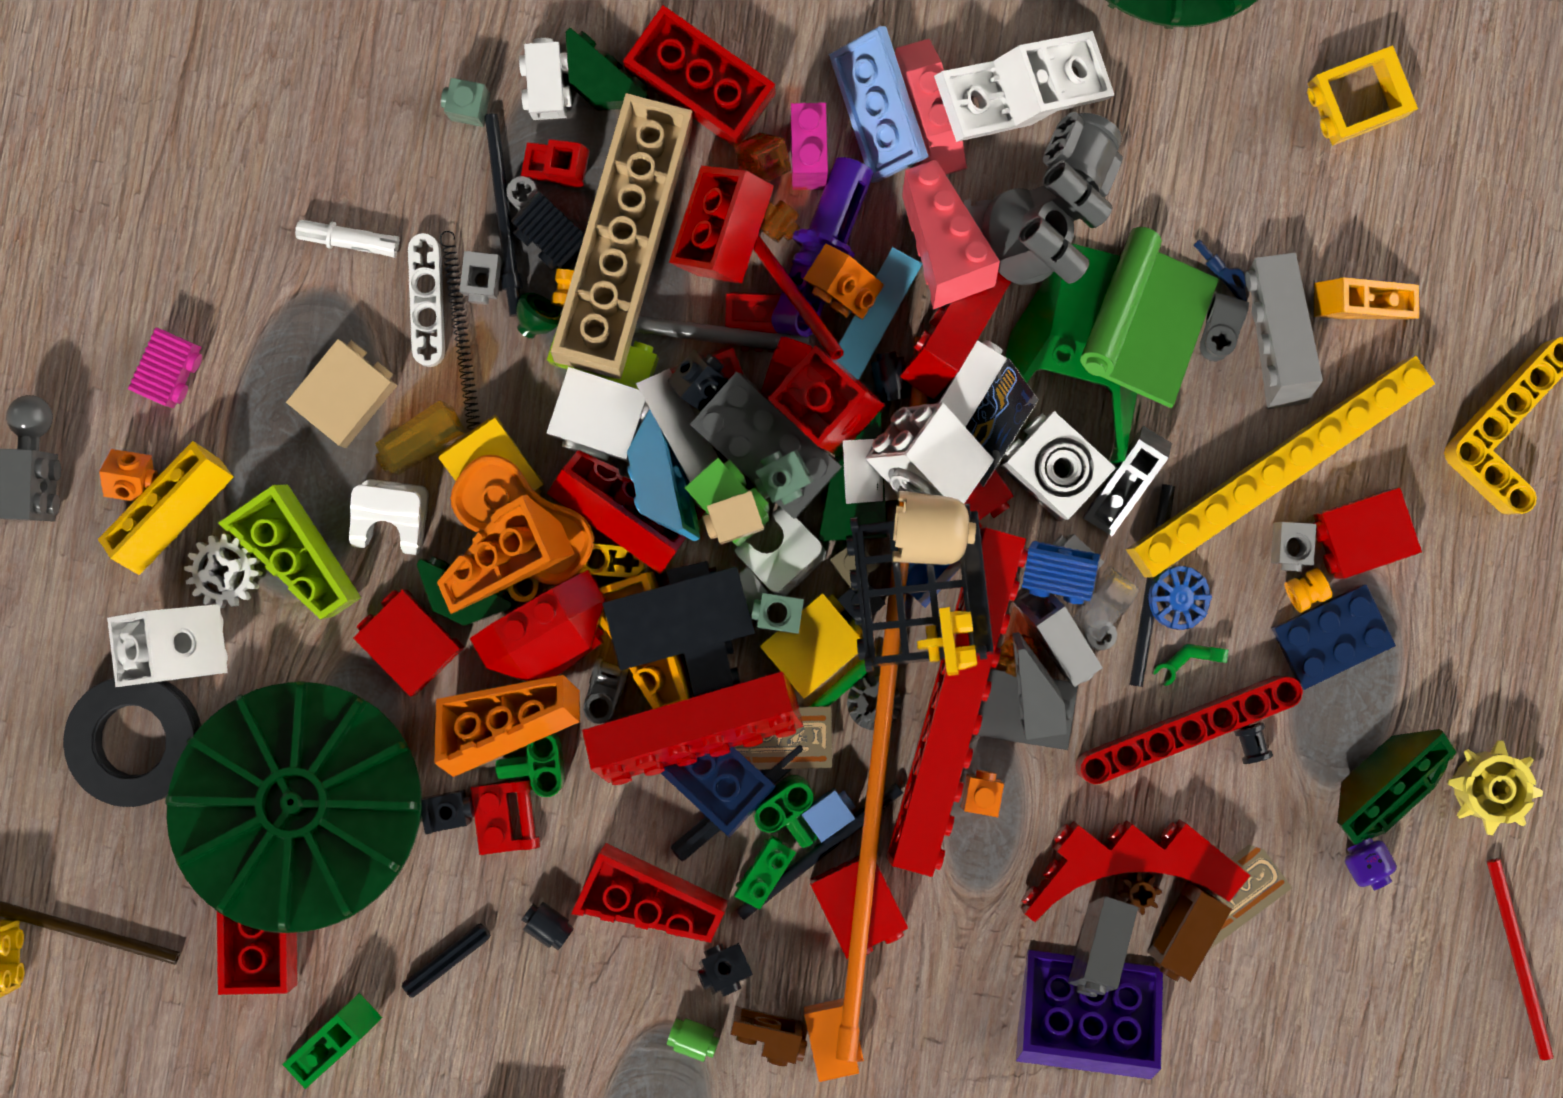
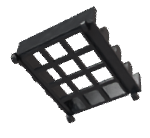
M965 504L969 513V522L976 523L974 544H967L965 554L960 559L962 580L936 582L934 564H926L927 584L902 586L900 562H892V552L898 551V547H895L896 541L893 540L895 521L858 525V517L850 518L852 535H846L848 556H855L856 569L850 570L852 591L858 590L859 604H853L854 619L856 625H862L863 639H857L859 660H865L866 672L873 671V667L929 661L928 651L909 653L907 627L933 624L936 625L937 637L942 638L937 590L963 587L966 612H971L973 632L968 633L969 645H975L976 656H980V660L987 659V655L994 654L978 511L970 510V504ZM889 533L891 554L865 557L863 536ZM892 562L895 587L869 590L866 565ZM929 591L932 617L906 620L903 594ZM896 595L898 621L872 623L870 598ZM899 628L902 654L876 657L873 631ZM941 647L939 648L940 660H945L944 649Z

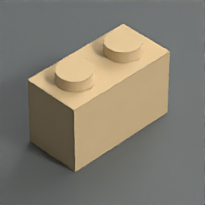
M751 491L708 505L709 515L703 516L709 537L711 539L718 538L720 544L764 530Z

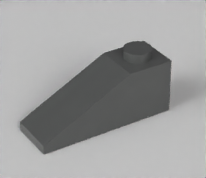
M1142 426L1127 448L1125 462L1116 464V469L1109 475L1083 518L1113 536L1168 460L1172 443L1147 427Z
M1019 632L1012 633L1020 722L1026 740L1067 734L1066 720H1072L1069 700H1063L1059 687Z

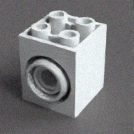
M568 367L547 434L562 440V447L577 452V450H580L604 461H607L609 456L629 462L627 450L650 408L640 390Z
M944 403L924 404L898 409L892 415L891 424L886 431L872 443L873 449L865 458L889 483L896 494L899 491L946 496L959 499L962 503L966 502L994 461L992 456Z
M1055 411L1047 416L1043 413L1037 416L1024 430L1028 436L1023 441L1017 439L1009 446L1003 456L1005 461L1000 465L1011 478L1058 521L1070 519L1116 469ZM1055 461L1062 463L1065 468L1063 478L1058 477L1054 473L1053 465Z
M220 604L150 610L107 618L115 687L228 673V655L224 646V623L220 613Z

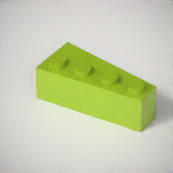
M288 484L272 485L218 523L227 532L230 531L249 553L252 552L259 558L273 576L279 577L289 587L288 590L320 620L336 616L362 598Z

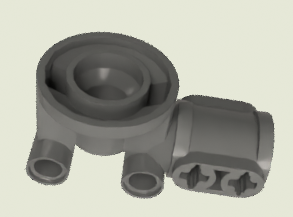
M1071 112L1058 123L1043 156V163L1048 166L1042 181L1043 186L1032 190L1015 188L997 195L988 205L984 214L982 233L1000 260L998 272L1007 280L1019 285H1030L1045 280L1054 271L1069 284L1080 279L1088 269L1089 259L1071 244L1074 236V221L1081 219L1090 228H1096L1103 224L1112 212V204L1105 197L1111 190L1122 164L1123 156L1118 152L1122 142L1121 132L1111 121L1091 113L1078 114L1077 112Z

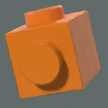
M977 770L976 775L966 773L960 806L965 812L993 817L999 816L1004 783L1000 779H996L997 773Z

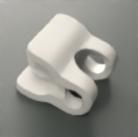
M368 479L362 485L353 488L351 493L349 530L351 546L365 548L372 539L376 522L387 521L396 526L400 533L402 552L417 555L424 539L429 501L428 490L424 486Z
M779 507L772 515L783 530L784 539L781 546L776 551L766 554L757 551L749 543L744 542L735 549V552L775 595L787 596L825 560L826 551L819 540L797 518L793 519L785 510Z

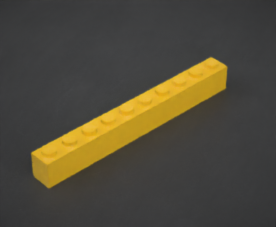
M1417 356L1400 361L1125 550L1144 578L1155 577L1435 385V382Z

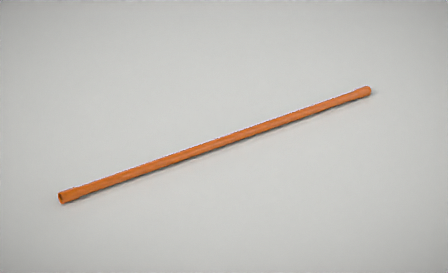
M920 337L915 338V344ZM912 385L909 407L927 404L928 395ZM899 501L898 506L903 507L904 502ZM900 563L902 586H906L909 563ZM893 564L889 588L895 587ZM903 594V597H904V606H905V597H906V594ZM896 595L888 596L886 622L898 621ZM899 628L886 629L884 631L882 656L899 654L901 643ZM898 665L880 667L842 1021L839 1026L836 1059L842 1061L857 1060L860 1007Z

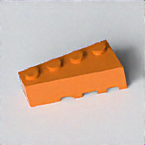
M564 675L436 699L434 763L452 777H455L580 722V690Z

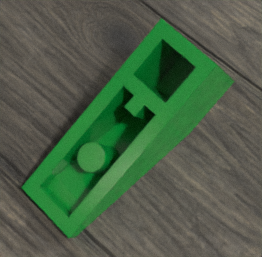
M358 993L282 1065L306 1089L361 1040L383 1017Z

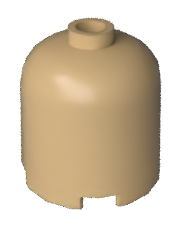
M908 491L898 492V499L904 502V506H896L893 540L896 541L895 547L900 549L899 551L892 552V562L947 565L959 561L965 554L967 544H974L976 523L969 522V513L965 504L959 499Z

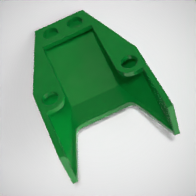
M1071 243L1089 259L1088 269L1074 283L1068 284L1054 271L1043 281L1010 332L1004 357L1011 360L1026 383H1028L1035 371L1043 369L1105 385L1107 390L1112 393L1115 442L1109 462L1116 465L1125 462L1137 393L1103 377L1088 373L1082 366L1080 359L1120 256Z

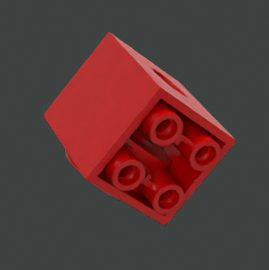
M816 345L803 360L790 370L781 385L768 398L775 407L818 447L838 457L843 453V440H854L885 406L882 401L837 360H832L826 352Z

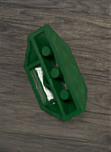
M1440 729L1393 735L1341 782L1337 823L1352 843L1356 845L1361 843L1362 840L1372 839L1385 834L1437 786L1446 771L1448 761L1453 759L1456 754V750L1445 733Z

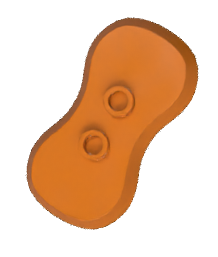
M483 455L468 464L458 476L450 497L451 507L459 521L475 532L483 531L491 522L490 517L497 509L523 495H527L561 522L575 553L569 558L531 577L549 585H559L575 577L587 563L594 546L593 532L587 521L576 511L551 503L538 495L531 488L519 468L506 458L497 455Z

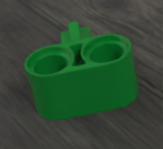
M556 733L544 737L552 742L553 750L550 755L540 754L536 748L537 741L527 745L526 756L496 760L495 769L497 777L499 779L529 776L532 789L537 795L541 797L554 796L565 784V768L560 737ZM542 772H551L556 776L557 785L555 788L547 789L542 786L540 782Z
M790 775L775 785V789L753 811L752 815L757 827L761 831L773 833L786 826L798 844L805 848L812 845L817 839L816 834L802 816V813L812 805L813 793L807 780L802 776ZM795 787H801L805 790L804 795L798 800L788 798L789 791ZM773 807L777 810L776 815L772 819L764 820L759 816L764 808Z

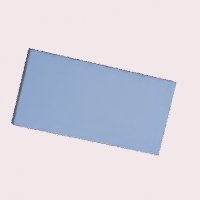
M878 26L829 54L864 163L874 172L871 183L879 182L928 158L929 156L886 26Z

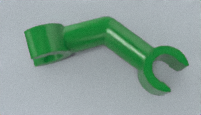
M1185 644L1166 663L1156 665L1153 668L1152 674L1155 675L1160 669L1167 668L1170 676L1163 683L1164 686H1167L1174 682L1176 672L1190 658L1227 663L1229 650Z

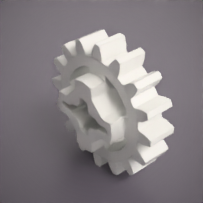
M222 534L220 541L217 536H208L209 545L204 542H198L196 546L200 552L198 554H188V557L194 562L193 566L184 567V570L192 572L193 576L186 580V584L196 585L197 588L193 591L192 595L194 597L205 595L203 600L205 605H211L216 600V604H220V608H225L227 601L231 607L239 606L238 597L243 600H249L251 596L247 590L259 588V585L253 579L254 577L262 576L263 572L254 568V565L260 563L261 560L259 558H251V553L242 547L237 538L231 543L232 539L229 534ZM225 548L237 553L240 559L231 558L229 552L225 551ZM208 557L209 561L203 570L204 562ZM223 566H228L229 571L224 573V576H219L218 571L222 570ZM245 572L244 578L241 584L239 585L238 581L242 573ZM207 583L217 585L218 590L222 591V594L213 591Z

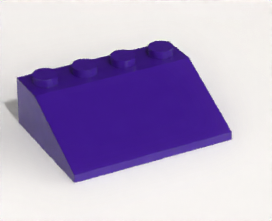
M1028 950L1017 1030L1016 1062L1152 1079L1161 1070L1163 973L1159 971L1158 967L1124 963L1118 989L1106 992L1105 995L1097 994V997H1091L1078 993L1076 991L1077 986L1068 983L1075 956Z

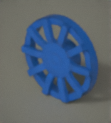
M1173 566L1163 570L1156 576L1150 586L1148 599L1150 610L1160 624L1171 629L1185 630L1193 628L1206 617L1212 595L1210 594L1207 580L1198 571L1186 566ZM1179 571L1186 572L1182 584H1180L1177 575ZM1170 574L1174 583L1171 586L1163 581ZM1192 575L1197 579V582L1189 587L1188 584ZM1159 585L1166 590L1164 596H1157ZM1201 586L1203 595H1194L1193 592ZM1194 600H1203L1202 607L1200 608L1195 605ZM1165 601L1167 607L1160 612L1157 602ZM1190 608L1198 613L1193 619L1188 610ZM1171 610L1174 611L1172 623L1164 618ZM1180 612H1183L1187 623L1178 624Z

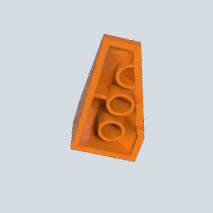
M523 495L497 509L490 517L491 522L483 531L476 534L472 539L474 541L463 555L457 557L437 582L450 614L574 555L575 553L561 522L527 495Z

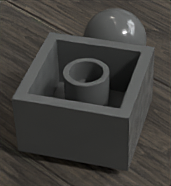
M34 395L21 396L9 405L6 412L7 424L11 431L18 436L17 449H0V519L55 522V515L58 514L60 509V499L56 494L57 481L61 477V463L58 460V454L39 451L40 437L51 428L53 413L48 403L42 398Z

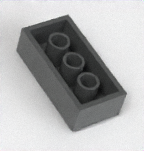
M736 372L690 423L697 432L754 483L759 478L756 471L764 467L761 463L762 459L778 451L781 452L782 456L798 450L814 481L800 488L803 495L785 505L781 499L776 501L793 519L802 513L844 466L828 451L818 447L775 407L760 389L740 372ZM779 472L777 475L778 481L785 484L786 476L784 473Z

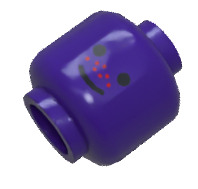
M1368 838L1359 844L1347 848L1349 854L1345 857L1344 862L1358 886L1366 887L1371 885L1375 891L1393 882L1390 875L1396 871L1397 865L1383 841H1373V839Z

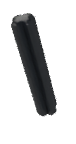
M481 923L476 925L402 983V988L411 998L415 997L484 944L491 936L487 928Z

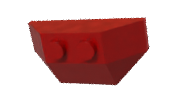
M587 570L496 620L473 635L470 640L487 669L527 682L533 681L592 647L603 609L602 603L606 599L592 574Z

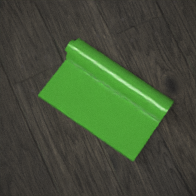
M1136 227L1129 232L1080 361L1088 373L1103 377L1172 408L1219 279L1160 253L1159 249L1162 240L1159 234L1150 228Z

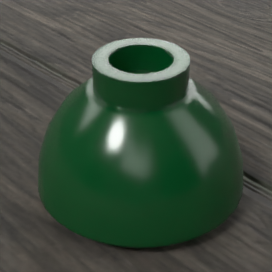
M524 293L518 300L516 313L519 324L517 329L522 335L533 339L537 334H546L558 327L561 317L560 311L547 298L536 293Z

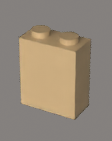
M337 339L286 403L338 446L347 448L398 385L390 379L394 374L377 361L373 366L364 358L367 352L357 343L350 340L346 344Z

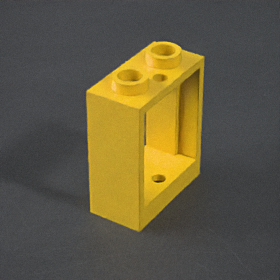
M1393 45L1317 74L1307 83L1309 86L1307 89L1309 101L1313 107H1317L1321 117V131L1325 138L1330 139L1332 146L1408 117L1418 109ZM1373 65L1390 111L1346 127L1329 82Z

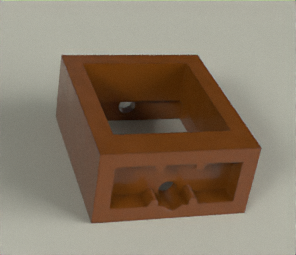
M1187 881L1147 951L1155 959L1153 965L1158 967L1160 972L1177 982L1180 977L1191 982L1232 908L1217 897Z

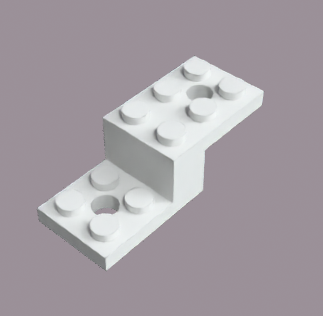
M1093 31L1019 45L994 61L945 70L934 76L956 142L1030 126L1056 111L1104 101L1114 96ZM1072 66L1077 68L1079 77L1074 74ZM971 96L977 98L979 108L972 103Z

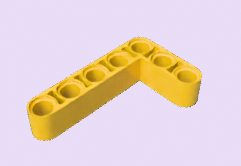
M1563 337L1541 344L1445 447L1444 455L1448 464L1503 514H1523L1531 511L1536 505L1537 496L1534 489L1493 450L1563 377V359L1560 362L1554 356L1555 346L1560 347L1563 352ZM1532 370L1536 371L1540 377L1538 386L1531 382L1530 375ZM1509 395L1516 399L1517 407L1515 411H1512L1507 405ZM1486 419L1490 420L1494 427L1491 436L1487 435L1483 428ZM1462 444H1466L1470 448L1471 454L1467 461L1460 454ZM1488 467L1495 472V480L1492 484L1488 483L1485 478V471ZM1513 491H1516L1520 497V503L1517 507H1514L1510 501V495Z

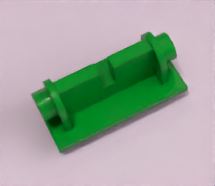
M773 835L768 840L764 839V845L755 857L754 864L750 865L741 881L736 883L737 890L734 896L759 910L797 853L795 850L782 844L783 842Z

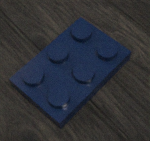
M1362 584L1271 628L1295 679L1301 684L1302 690L1396 646L1366 584Z
M730 747L728 754L718 757H711L710 753L705 754V756L698 757V761L691 765L677 766V764L664 767L665 771L661 774L729 838L776 787L734 747Z

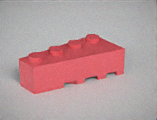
M935 159L905 170L902 198L911 230L914 231L916 249L923 264V274L926 285L929 286L933 309L994 287L1000 260L937 160Z

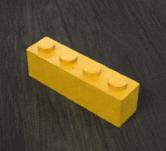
M192 441L98 538V541L110 559L140 575L178 537L182 530L202 512L207 504L225 488L234 476L220 458Z

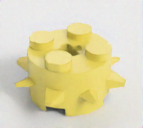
M1497 740L1491 752L1484 751L1475 754L1469 749L1465 750L1466 760L1457 769V773L1453 775V778L1448 779L1447 783L1454 788L1455 796L1461 806L1457 813L1458 818L1461 819L1470 815L1481 818L1488 835H1493L1500 823L1516 822L1521 826L1526 825L1524 816L1533 807L1534 802H1532V799L1543 795L1542 790L1534 787L1536 780L1529 768L1534 761L1533 758L1530 756L1519 760L1508 756L1504 741ZM1493 784L1494 789L1496 790L1495 793H1492Z

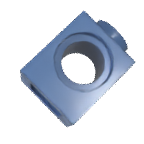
M834 787L815 800L802 813V816L822 843L855 819L851 810L856 808L845 790L839 794Z

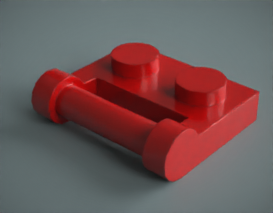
M530 779L471 787L479 855L530 850L541 847L539 836L535 834L530 790L533 789ZM513 792L517 793L522 838L517 839L513 838L508 793Z

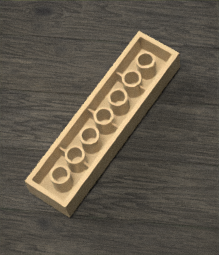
M625 94L551 348V354L555 363L621 380L692 131V110Z

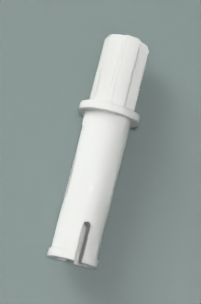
M300 220L296 225L295 235L297 239L326 244L329 249L337 246L396 258L399 249V236L336 226V222L323 224Z

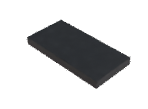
M737 567L602 603L620 671L755 634Z

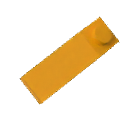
M1345 277L1314 283V317L1333 319H1419V285Z

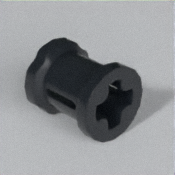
M1254 723L1234 730V734L1239 737L1243 749V764L1257 763L1273 757V753L1271 750H1268L1264 738V723Z

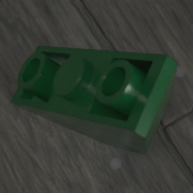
M572 28L565 32L569 82L572 89L596 110L621 109L626 93L649 99L646 93L648 90L647 86L636 76L632 75L631 78H628L621 72L622 65L612 55L606 53L603 56L595 49L597 44L589 35L583 31L577 34Z
M431 556L430 560L419 559L417 563V568L432 610L457 623L470 625L512 610L517 602L509 599V592L503 589L450 614L437 584L450 564L434 556Z

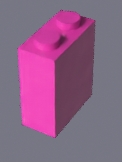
M791 103L792 190L824 189L827 184L828 175L826 103Z

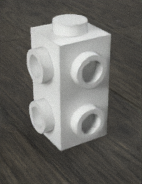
M551 38L534 39L533 43L524 44L525 55L519 56L521 76H526L527 89H522L523 109L529 110L533 120L567 118L566 107H572L570 86H565L564 73H568L567 52H562L559 42H553Z

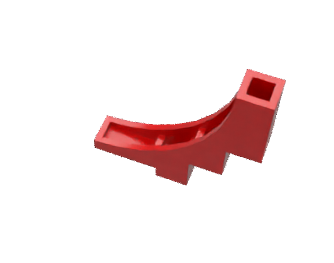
M1180 819L1176 824L1172 822L1164 829L1160 836L1162 841L1159 845L1126 820L1123 825L1118 823L1107 836L1109 842L1106 846L1073 821L1070 826L1064 824L1054 836L1056 843L1053 848L1062 857L1059 861L1056 859L1051 861L1043 872L1045 878L1038 887L1033 885L1025 893L1021 900L1024 903L1021 910L1032 921L1036 922L1055 902L1076 888L1102 877L1127 872H1157L1182 877L1207 887L1230 902L1251 875Z

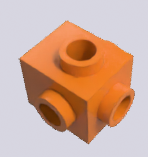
M111 449L99 470L103 497L135 501L158 477V472L153 467L152 455Z

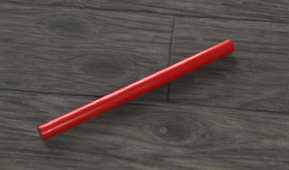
M758 235L753 248L754 252L832 360L841 358L844 354L841 346L766 243Z
M1490 859L1486 862L1539 1059L1542 1061L1551 1060L1554 1056L1501 859Z

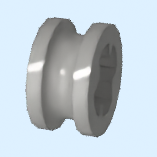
M524 176L514 178L507 187V197L512 205L518 209H522L538 192L535 183ZM520 185H524L527 190L529 187L532 189V192L527 194L528 200L522 201L519 197L517 199L514 198V194L519 192L518 187Z
M1097 620L1086 628L1085 639L1091 648L1106 650L1116 642L1117 631L1111 622ZM1098 625L1105 626V633L1110 635L1108 642L1106 640L1102 641L1103 645L1097 644V638L1092 636L1094 628L1099 630Z

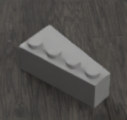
M1296 252L1255 258L1249 271H1246L1245 281L1247 290L1251 291L1252 317L1256 324L1267 409L1307 404L1322 383L1323 378Z

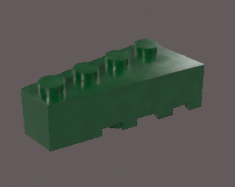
M881 410L854 440L876 439L882 434ZM843 453L839 457L835 455L834 457L844 465ZM843 466L829 481L818 537L819 542L846 540V535H852L850 518L858 517V525L886 522L884 478L883 501L846 504ZM887 534L870 535L863 537L864 539L887 538Z

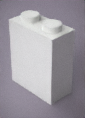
M977 340L960 371L951 380L938 402L944 403L965 427L1007 360L1006 357L1001 355L1003 350L988 340H985L984 343Z

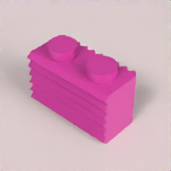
M156 327L137 366V371L131 379L128 390L164 406L175 408L176 403H182L187 395L188 386L185 383L190 372L195 373L201 364L202 355L199 352L202 347Z

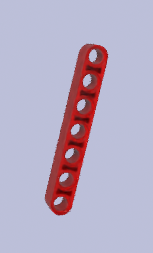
M1280 675L1270 677L1085 751L1076 760V771L1081 778L1091 784L1107 782L1292 708L1302 699V686L1294 678ZM1285 682L1289 686L1290 693L1286 699L1279 700L1276 693L1277 688ZM1255 695L1258 699V707L1254 712L1248 713L1245 709V701L1249 696ZM1224 708L1227 713V719L1222 725L1217 726L1213 722V714L1217 709ZM1192 720L1196 728L1195 733L1190 738L1185 739L1181 734V727L1186 721ZM1161 733L1164 737V744L1161 749L1152 751L1149 746V740L1152 735ZM1123 746H1130L1133 752L1131 760L1127 763H1120L1117 758L1119 749ZM1091 759H1099L1101 762L1100 772L1095 776H1088L1085 770L1087 762Z

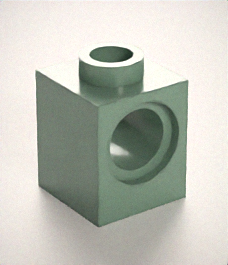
M762 593L761 600L754 599L752 619L758 620L757 628L799 634L804 599ZM775 602L782 603L787 608V617L779 623L772 622L767 616L768 607Z

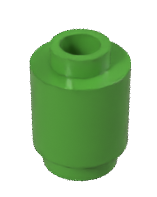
M676 1018L667 1045L674 1047L673 1051L704 1062L707 1056L713 1058L720 1038L714 1036L716 1031L714 1028L687 1018L684 1021Z

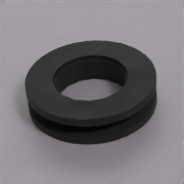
M114 678L106 680L88 690L77 701L69 714L63 736L64 755L68 768L77 783L87 793L104 803L120 807H136L161 800L168 796L174 769L188 744L186 741L190 736L193 737L201 727L200 718L188 697L167 681L115 687ZM126 706H139L151 711L160 720L166 734V746L161 761L150 772L142 775H129L117 770L107 760L102 747V731L107 719L118 709Z

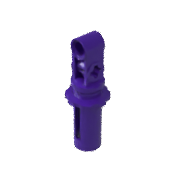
M846 157L836 158L809 229L795 231L792 236L793 240L800 246V249L793 257V266L789 276L797 284L798 289L818 316H820L825 302L812 294L814 287L806 282L804 277L825 244L850 255L854 259L855 253L851 251L847 241L874 175L872 169L867 165ZM782 291L778 304L772 313V326L777 333L803 337L812 335L811 329Z

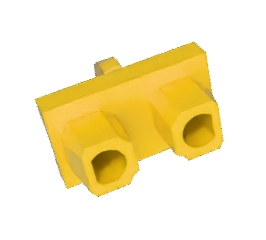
M950 607L939 608L942 638L937 637L936 625L925 626L927 639L917 641V648L928 649L929 661L937 662L940 661L939 648L944 647L948 676L959 675L958 670L977 665L975 645L955 647L954 634L973 632L971 612H951Z

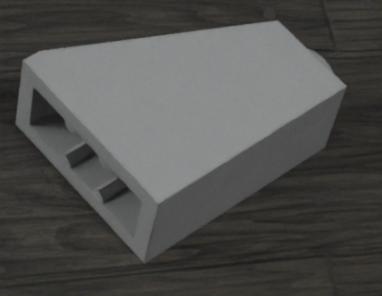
M1027 591L1013 601L1062 675L1074 687L1090 680L1096 672L1103 668L1067 608L1052 593H1050L1049 597H1038Z

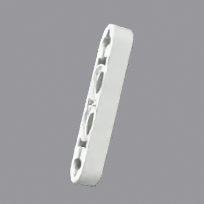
M422 233L414 236L408 246L411 344L414 359L425 367H434L440 364L445 356L442 252L440 244L434 237ZM425 241L433 248V252L427 253V263L430 266L435 264V269L426 267L416 269L417 264L423 266V256L416 252V250L421 248ZM426 274L433 276L435 279L433 290L428 293L420 292L417 288L418 279ZM431 308L436 312V321L433 325L424 327L419 323V313L423 309ZM419 332L428 334L437 332V337L430 336L431 346L437 348V353L431 354V360H427L426 356L420 354V349L426 348V337H419Z

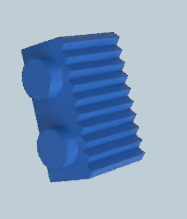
M1032 541L1028 550L1022 587L1028 588L1030 594L1038 597H1049L1050 593L1062 595L1064 601L1072 604H1083L1084 600L1091 601L1101 555Z

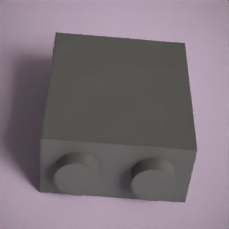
M1106 896L1088 904L1068 981L1069 984L1077 986L1076 991L1078 993L1097 997V994L1105 995L1106 992L1118 989L1138 911L1137 906Z

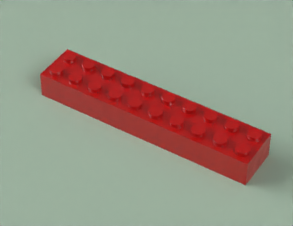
M987 527L980 529L994 654L987 655V659L980 660V656H976L977 665L958 670L959 675L948 676L945 660L940 661L886 855L887 860L893 867L933 877L935 869H941L944 861L945 850L941 849L944 835L950 836L955 817L950 815L953 802L959 803L962 796L964 783L960 782L963 768H969L972 760L973 749L969 748L972 734L978 735L983 716L978 714L981 701L986 702L991 691L992 682L987 681L990 668H996L1000 658L1001 648L997 647L1000 634L1005 635L1008 629L1010 615L1006 614L1009 600L1014 601L1017 596L1020 582L1015 580L1018 567H1024L1029 548L1024 547L1026 538ZM963 587L960 589L954 611L966 612ZM968 633L954 634L955 647L970 646Z

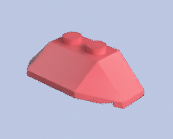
M930 39L896 48L895 55L929 156L913 166L916 167L936 159L946 175L967 169L963 141L956 142L934 78L935 75L944 71Z

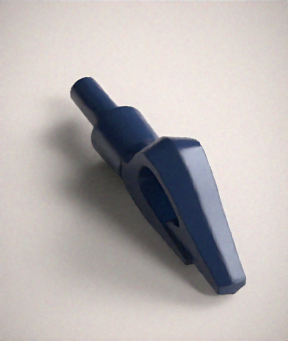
M1200 239L1193 244L1207 260L1205 264L1215 275H1218L1236 298L1247 301L1246 281L1243 271L1238 268H1227L1218 254L1213 255ZM1233 275L1239 276L1241 287L1236 286L1232 278Z

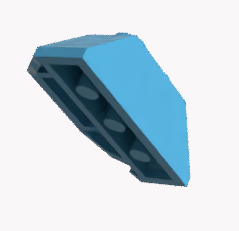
M649 409L627 450L630 463L628 474L634 483L636 492L634 497L635 506L641 515L692 541H697L700 539L698 518L693 497L685 489L689 484V479Z

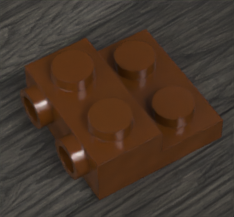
M735 1006L731 1035L737 1036V1041L750 1045H756L757 1041L762 1042V1057H766L767 1062L773 1065L787 1066L788 1063L796 1064V1061L803 1062L807 1046V1033L802 1032L801 1021Z

